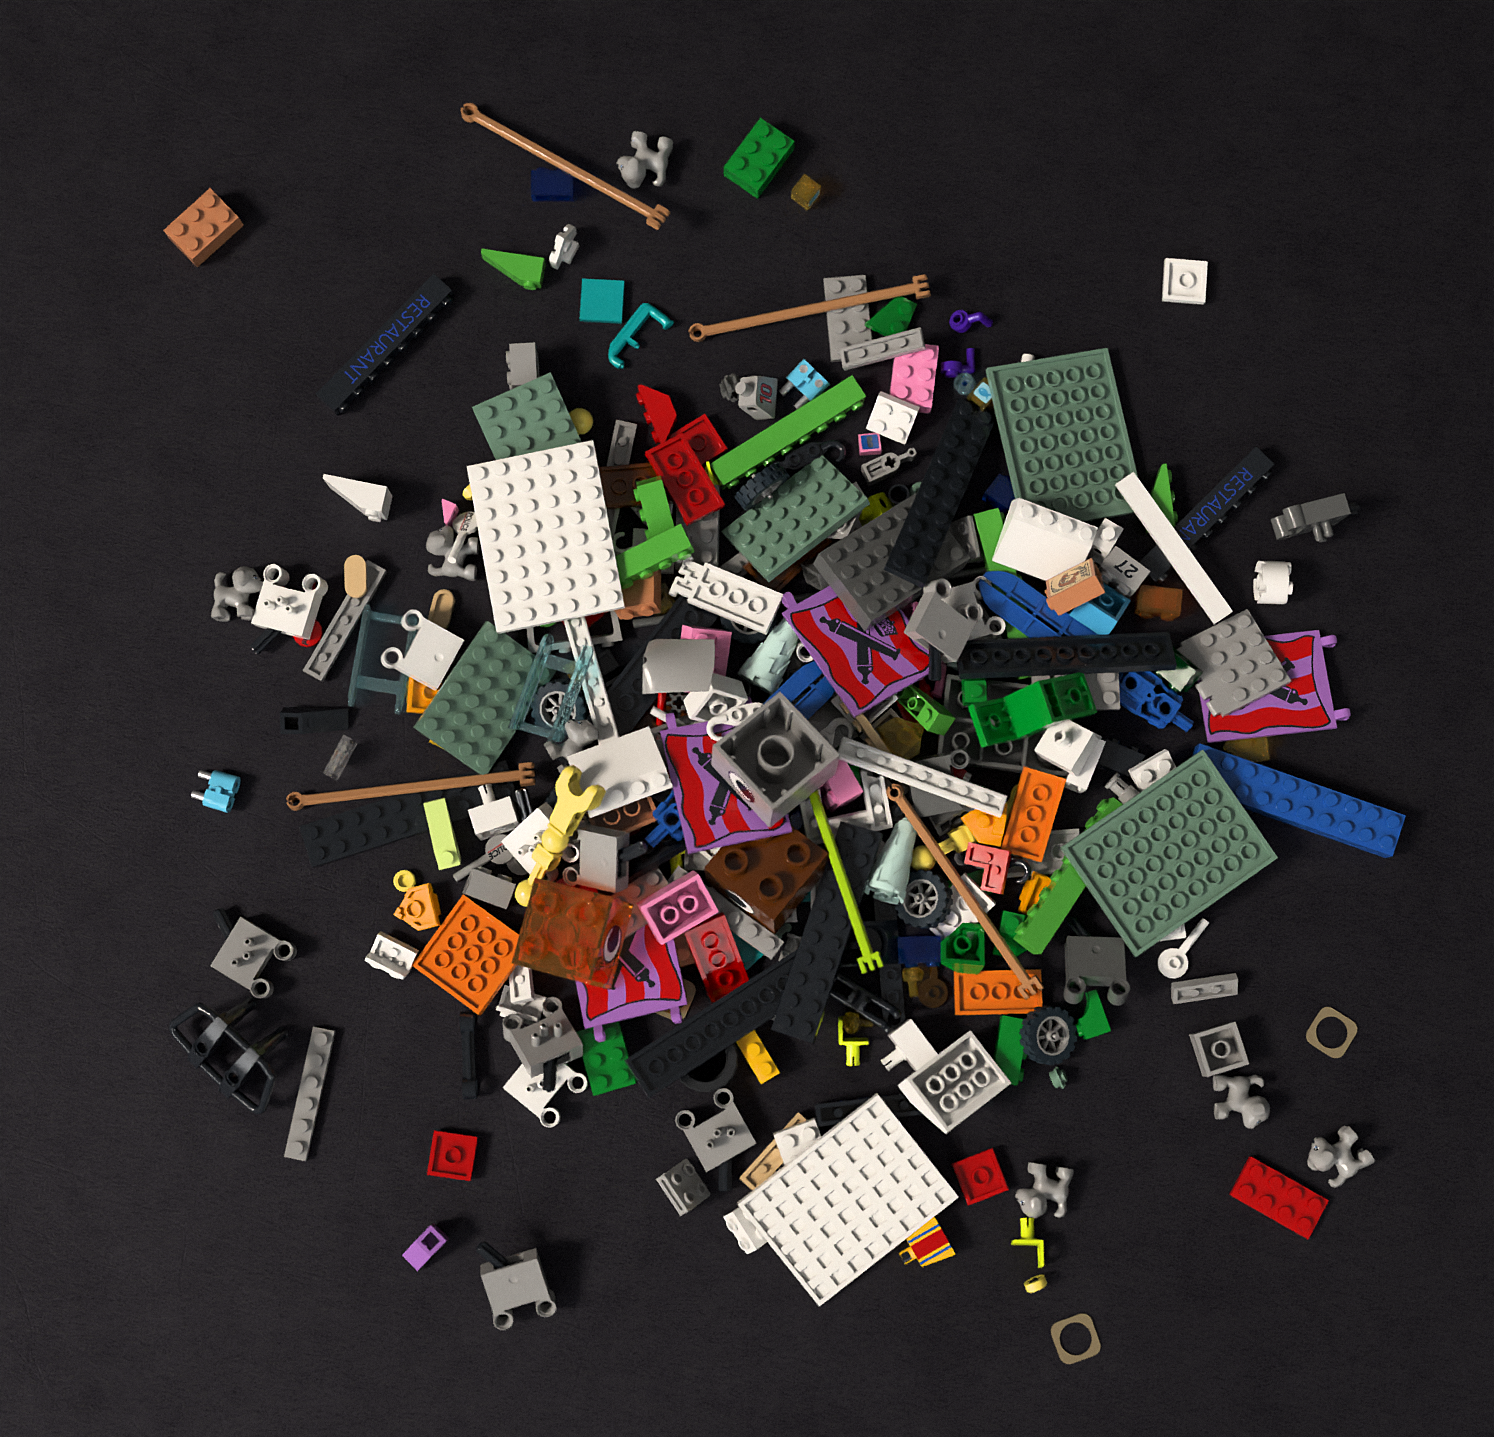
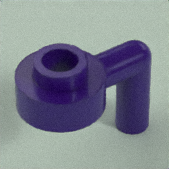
M958 310L951 315L949 323L956 332L964 333L971 327L973 322L980 321L986 327H990L993 321L982 312L969 315L963 310Z
M966 349L967 365H962L958 361H946L941 363V373L945 374L947 378L958 377L960 373L973 374L975 372V349Z

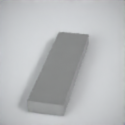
M919 327L840 348L839 351L842 367L845 371L925 350L926 347L923 331Z

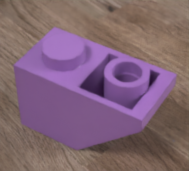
M433 1223L402 1256L418 1271L449 1238Z

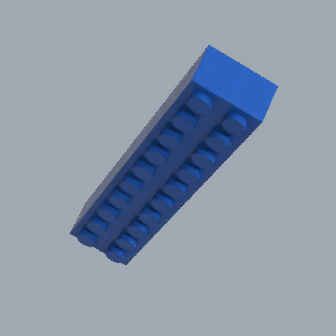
M1203 744L1195 746L1192 756L1201 750L1205 751L1244 809L1384 858L1393 856L1406 815Z

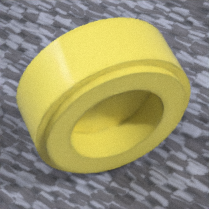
M401 870L394 876V886L399 891L407 892L409 888L416 885L415 875L408 870Z
M1044 1275L1032 1277L1024 1283L1029 1293L1036 1292L1047 1285Z

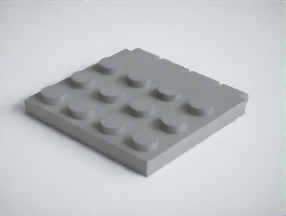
M1248 609L1181 642L1180 648L1177 649L1203 671L1197 681L1200 680L1201 682L1196 684L1195 687L1204 701L1209 698L1212 699L1206 705L1213 717L1221 714L1223 718L1291 682Z

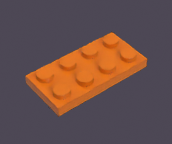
M1023 766L999 849L1012 851L1014 855L1042 862L1066 782L1065 778Z
M1012 970L981 971L979 974L953 972L955 1015L1028 1014V1012L1034 1011L1035 1007H1042V990L1040 991L1036 984H1034L1033 986L1037 993L1032 995L1029 989H1026L1030 998L1025 1000L1017 989L1021 982ZM1026 970L1030 978L1036 975L1042 983L1041 970Z

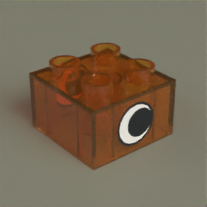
M535 878L512 964L611 990L634 904L614 897Z

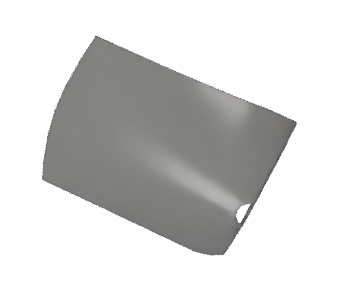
M655 639L650 641L643 658L642 694L708 692L715 662V640Z

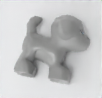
M633 132L631 145L637 149L635 156H622L616 164L621 171L623 179L631 188L640 187L646 176V169L657 173L658 176L653 184L655 186L663 185L666 180L665 171L668 166V157L673 148V141L666 137H660L657 145L659 152L657 153L647 147V135L645 133Z
M444 525L439 530L431 532L426 542V548L428 552L434 555L445 556V561L440 568L430 564L428 566L429 574L433 576H459L475 581L477 576L476 565L469 564L464 569L463 563L467 555L479 554L480 539L477 537L468 538L467 543L462 546L456 562L450 563L448 557L455 543L453 528L449 525Z
M239 567L232 576L234 587L223 585L222 581L226 575L224 572L216 574L214 579L215 602L211 617L216 621H230V613L226 609L228 606L237 608V616L241 617L242 620H252L255 609L248 605L249 594L260 592L264 582L258 577L257 572L250 567Z
M570 719L565 724V730L569 738L562 744H556L553 740L544 743V746L552 760L562 756L567 759V756L583 751L584 746L591 744L599 737L597 727L593 726L588 720ZM562 764L559 767H557V769L561 774L563 770L568 766L566 764Z
M1225 1075L1213 1076V1089L1215 1091H1222L1226 1087L1229 1088L1227 1101L1214 1104L1215 1119L1228 1118L1231 1110L1242 1113L1245 1127L1249 1129H1255L1259 1123L1268 1119L1270 1113L1268 1101L1261 1096L1249 1097L1248 1093L1252 1084L1264 1086L1262 1076H1234L1233 1078Z
M1345 1125L1339 1129L1338 1135L1340 1139L1334 1145H1330L1323 1137H1315L1312 1140V1148L1307 1160L1308 1166L1314 1171L1324 1172L1330 1170L1334 1164L1336 1165L1339 1175L1335 1179H1329V1184L1334 1188L1341 1186L1347 1178L1355 1175L1359 1169L1367 1167L1375 1161L1370 1152L1362 1148L1357 1151L1356 1159H1354L1350 1148L1358 1139V1136L1349 1126Z
M1029 1162L1028 1172L1035 1177L1034 1185L1030 1189L1022 1188L1015 1193V1199L1020 1203L1023 1213L1029 1218H1038L1044 1215L1047 1210V1199L1058 1203L1059 1208L1054 1213L1055 1217H1064L1067 1211L1066 1200L1069 1194L1068 1186L1074 1173L1073 1169L1056 1167V1176L1060 1178L1056 1181L1047 1177L1046 1165Z

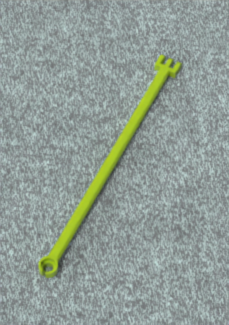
M817 789L808 797L863 956L857 960L861 972L864 974L867 973L865 963H868L871 971L875 970L874 960L877 961L879 968L883 967L884 964L880 952L873 953Z

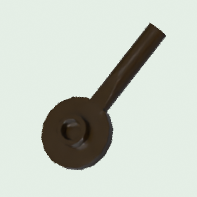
M932 938L930 977L922 981L917 991L920 1002L930 1008H937L943 1005L948 996L945 983L938 979L941 940L938 938Z

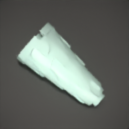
M785 618L773 628L764 643H760L752 656L745 661L738 671L739 676L752 685L760 687L759 689L770 695L779 689L783 681L782 677L791 661L789 659L799 642L798 636Z
M903 818L898 823H895L890 837L872 867L864 891L869 895L871 890L874 892L873 898L890 904H898L899 900L903 904L906 897L913 847L917 836L916 830L907 818Z

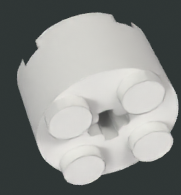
M1258 561L1255 572L1259 573L1257 579H1254L1253 582L1255 600H1258V604H1286L1288 595H1291L1293 591V583L1289 582L1291 563L1284 561Z

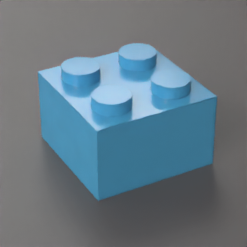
M1105 583V593L1074 608L1070 614L1071 617L1098 635H1108L1131 601Z

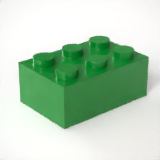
M760 118L725 164L724 176L758 199L794 151L795 141Z
M620 1021L603 1025L606 1040L603 1042L595 1040L593 1028L576 1032L583 1043L582 1057L593 1096L637 1083L624 1062L629 1058V1053Z

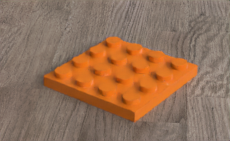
M462 895L412 966L481 1016L532 944L528 943L526 939L471 899Z

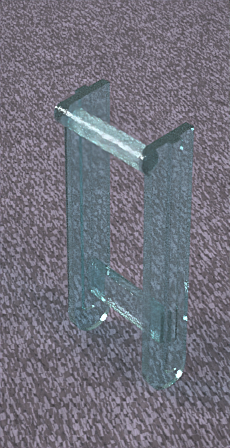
M365 604L348 692V706H354L358 688L397 695L395 714L400 715L404 705L409 676L401 672L400 681L397 682L361 676L360 672L370 620L402 625L401 620L403 616L371 611L370 605ZM415 616L407 617L408 624L412 626L417 625L418 621ZM417 630L408 631L405 654L415 638Z
M546 634L541 640L508 728L546 737L549 741L562 742L564 740L565 724L570 718L593 657V647L584 646L578 661H571L550 655L554 638L552 635ZM545 667L572 675L552 730L524 722Z

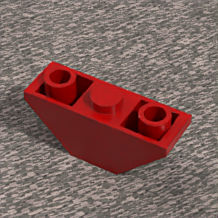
M642 384L638 385L639 393H636L639 405L644 404L646 412L643 414L647 424H652L654 431L651 434L655 444H661L669 440V435H671L677 422V414L668 395Z

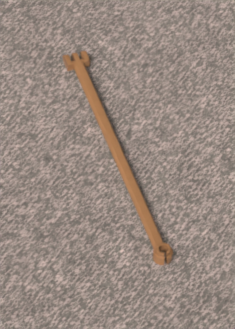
M466 103L463 105L464 109L461 108L462 118L465 121L479 123L648 217L646 221L649 226L658 230L661 227L660 223H664L665 217L670 215V211L658 204L653 209L480 113L473 103Z
M924 274L912 277L913 283L706 326L696 323L689 328V334L693 341L700 342L710 335L914 293L916 294V299L931 296V292L929 290L921 291L929 288L928 282L920 283L928 279L927 275ZM696 331H700L702 334L701 336L696 337L694 336V333Z
M519 763V770L484 775L478 774L307 795L292 792L287 796L286 800L288 802L286 803L291 810L298 811L306 805L520 781L521 787L532 786L536 784L535 779L527 778L535 776V771L529 770L534 769V763ZM296 800H300L298 805H293Z
M899 783L891 784L892 788L888 786L886 791L887 797L892 801H896L1021 982L1017 989L1024 999L1030 998L1026 989H1029L1032 995L1037 993L1033 986L1034 984H1036L1040 991L1044 989L1039 978L1036 975L1030 978L904 796V787ZM897 789L898 796H893L891 790Z

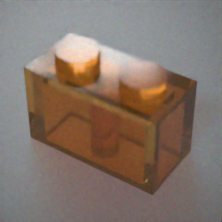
M1140 585L1136 590L1134 613L1140 614L1142 618L1161 616V620L1173 621L1181 612L1183 590Z

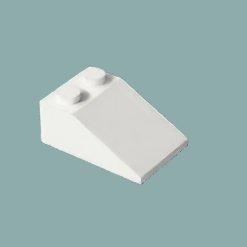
M323 474V479L327 485L360 512L368 516L369 520L381 522V519L387 520L392 494L386 486Z

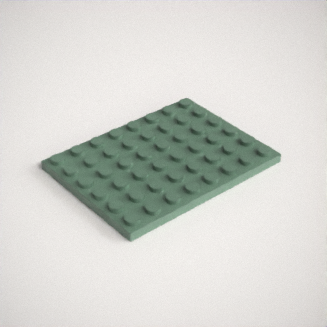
M1108 348L986 369L1015 499L1027 500L1082 522L1134 513L1115 486L1116 483L1133 472L1137 477L1138 475Z
M1204 750L1190 757L1060 847L1135 957L1278 858Z

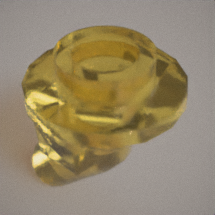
M909 965L902 970V978L904 982H908L910 997L919 996L916 981H921L924 976V972L916 965Z
M855 1012L846 1013L842 1019L843 1028L849 1034L856 1033L859 1026L871 1028L873 1026L872 1022L866 1018H859V1014Z

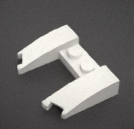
M860 770L866 810L827 818L834 839L840 821L873 831L893 828L883 775H879L876 778L868 776L867 771ZM807 797L799 804L804 833L815 844H821L824 841L809 797Z

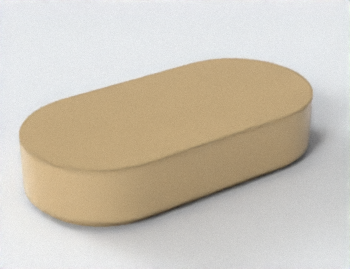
M352 555L346 559L344 564L345 591L350 597L357 599L363 597L367 592V564L361 556Z
M443 589L435 593L428 616L429 621L445 630L449 627L455 605V598L450 591Z

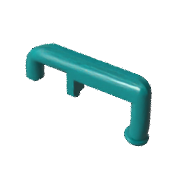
M643 303L611 342L608 353L610 363L618 369L624 368V361L618 358L617 355L626 343L635 349H639L640 345L632 338L649 316L659 321L663 325L664 330L670 328L674 321L670 320L651 304Z

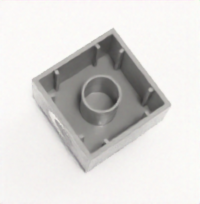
M779 692L713 745L711 765L764 823L771 828L836 774L840 754L791 702Z

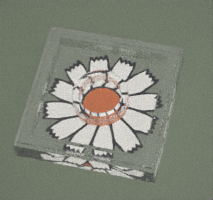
M343 734L323 774L336 781L339 779L357 745L354 740Z

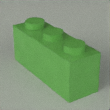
M661 475L636 482L637 488L633 489L636 502L641 501L643 509H640L639 513L642 522H647L648 529L645 530L647 540L675 527Z

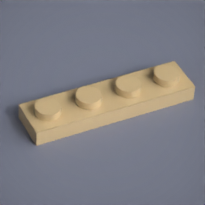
M839 698L841 701L839 706L846 715L849 713L854 719L852 724L858 732L862 731L866 736V739H864L865 743L871 747L891 753L865 715L862 713L854 718L844 702Z
M798 1112L783 1129L807 1120ZM775 1138L739 1177L751 1190H754L767 1180L783 1163Z

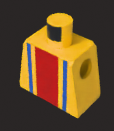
M935 1217L907 1237L906 1240L910 1247L899 1252L905 1265L917 1258L922 1267L955 1255Z

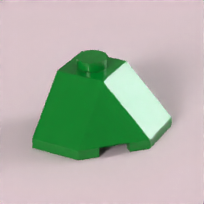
M1003 910L1000 913L997 930L1017 957L1027 949L1013 939L1017 934L1015 930L1021 922H1025L1028 916ZM994 945L992 954L1002 956Z
M962 923L954 932L947 936L941 942V964L957 973L979 974L985 966L984 929L981 924Z

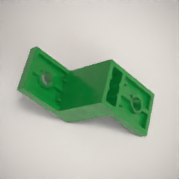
M1081 672L1040 680L1006 697L974 703L968 706L982 748L1027 738L1058 723L1098 713L1085 675ZM991 719H993L995 727L992 725Z

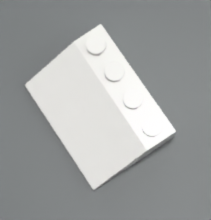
M1017 498L1011 502L992 561L1047 581L1086 560L1098 527Z
M649 726L567 756L569 765H575L582 772L579 783L583 792L591 785L598 784L606 790L600 806L594 810L587 811L589 819L673 787Z
M969 1031L907 1077L898 1087L912 1105L944 1133H948L1009 1086L1011 1082L974 1034Z

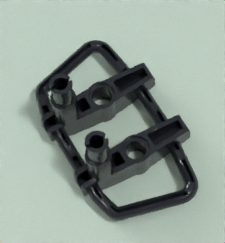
M247 997L239 1005L234 1006L228 1012H223L221 1015L203 1003H196L173 1018L169 1023V1031L173 1038L187 1052V1062L189 1061L196 1070L200 1067L219 1085L218 1091L227 1100L232 1096L252 1113H264L267 1110L276 1081V1073L265 1057L279 1043L288 1038L287 1030L280 1034L284 1027H278L273 1033L251 1046L233 1027L257 1007L255 1000L248 1004L253 999L252 997ZM198 1012H201L213 1022L193 1042L192 1046L179 1031L178 1026ZM227 1034L245 1053L225 1072L223 1078L206 1060L221 1046ZM258 1065L267 1076L259 1105L239 1091V1088L253 1076L254 1070Z

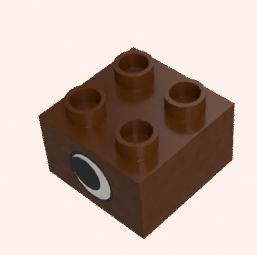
M792 826L791 833L721 847L704 867L706 884L713 887L718 893L774 935L821 879L828 861V853Z

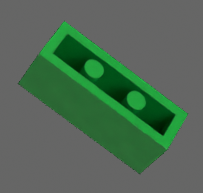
M1001 1015L993 1060L1011 1084L1018 1085V1081L1022 1082L1024 1069L1021 1068L1022 1059L1025 1060L1027 1056L1023 1051V1045L1020 1044V1039H1022L1020 1029L1023 1027V1019Z

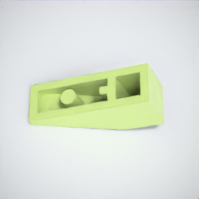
M445 797L424 802L439 870L461 865V856Z

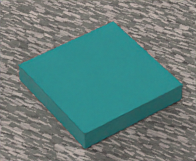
M582 279L580 321L622 324L624 281Z

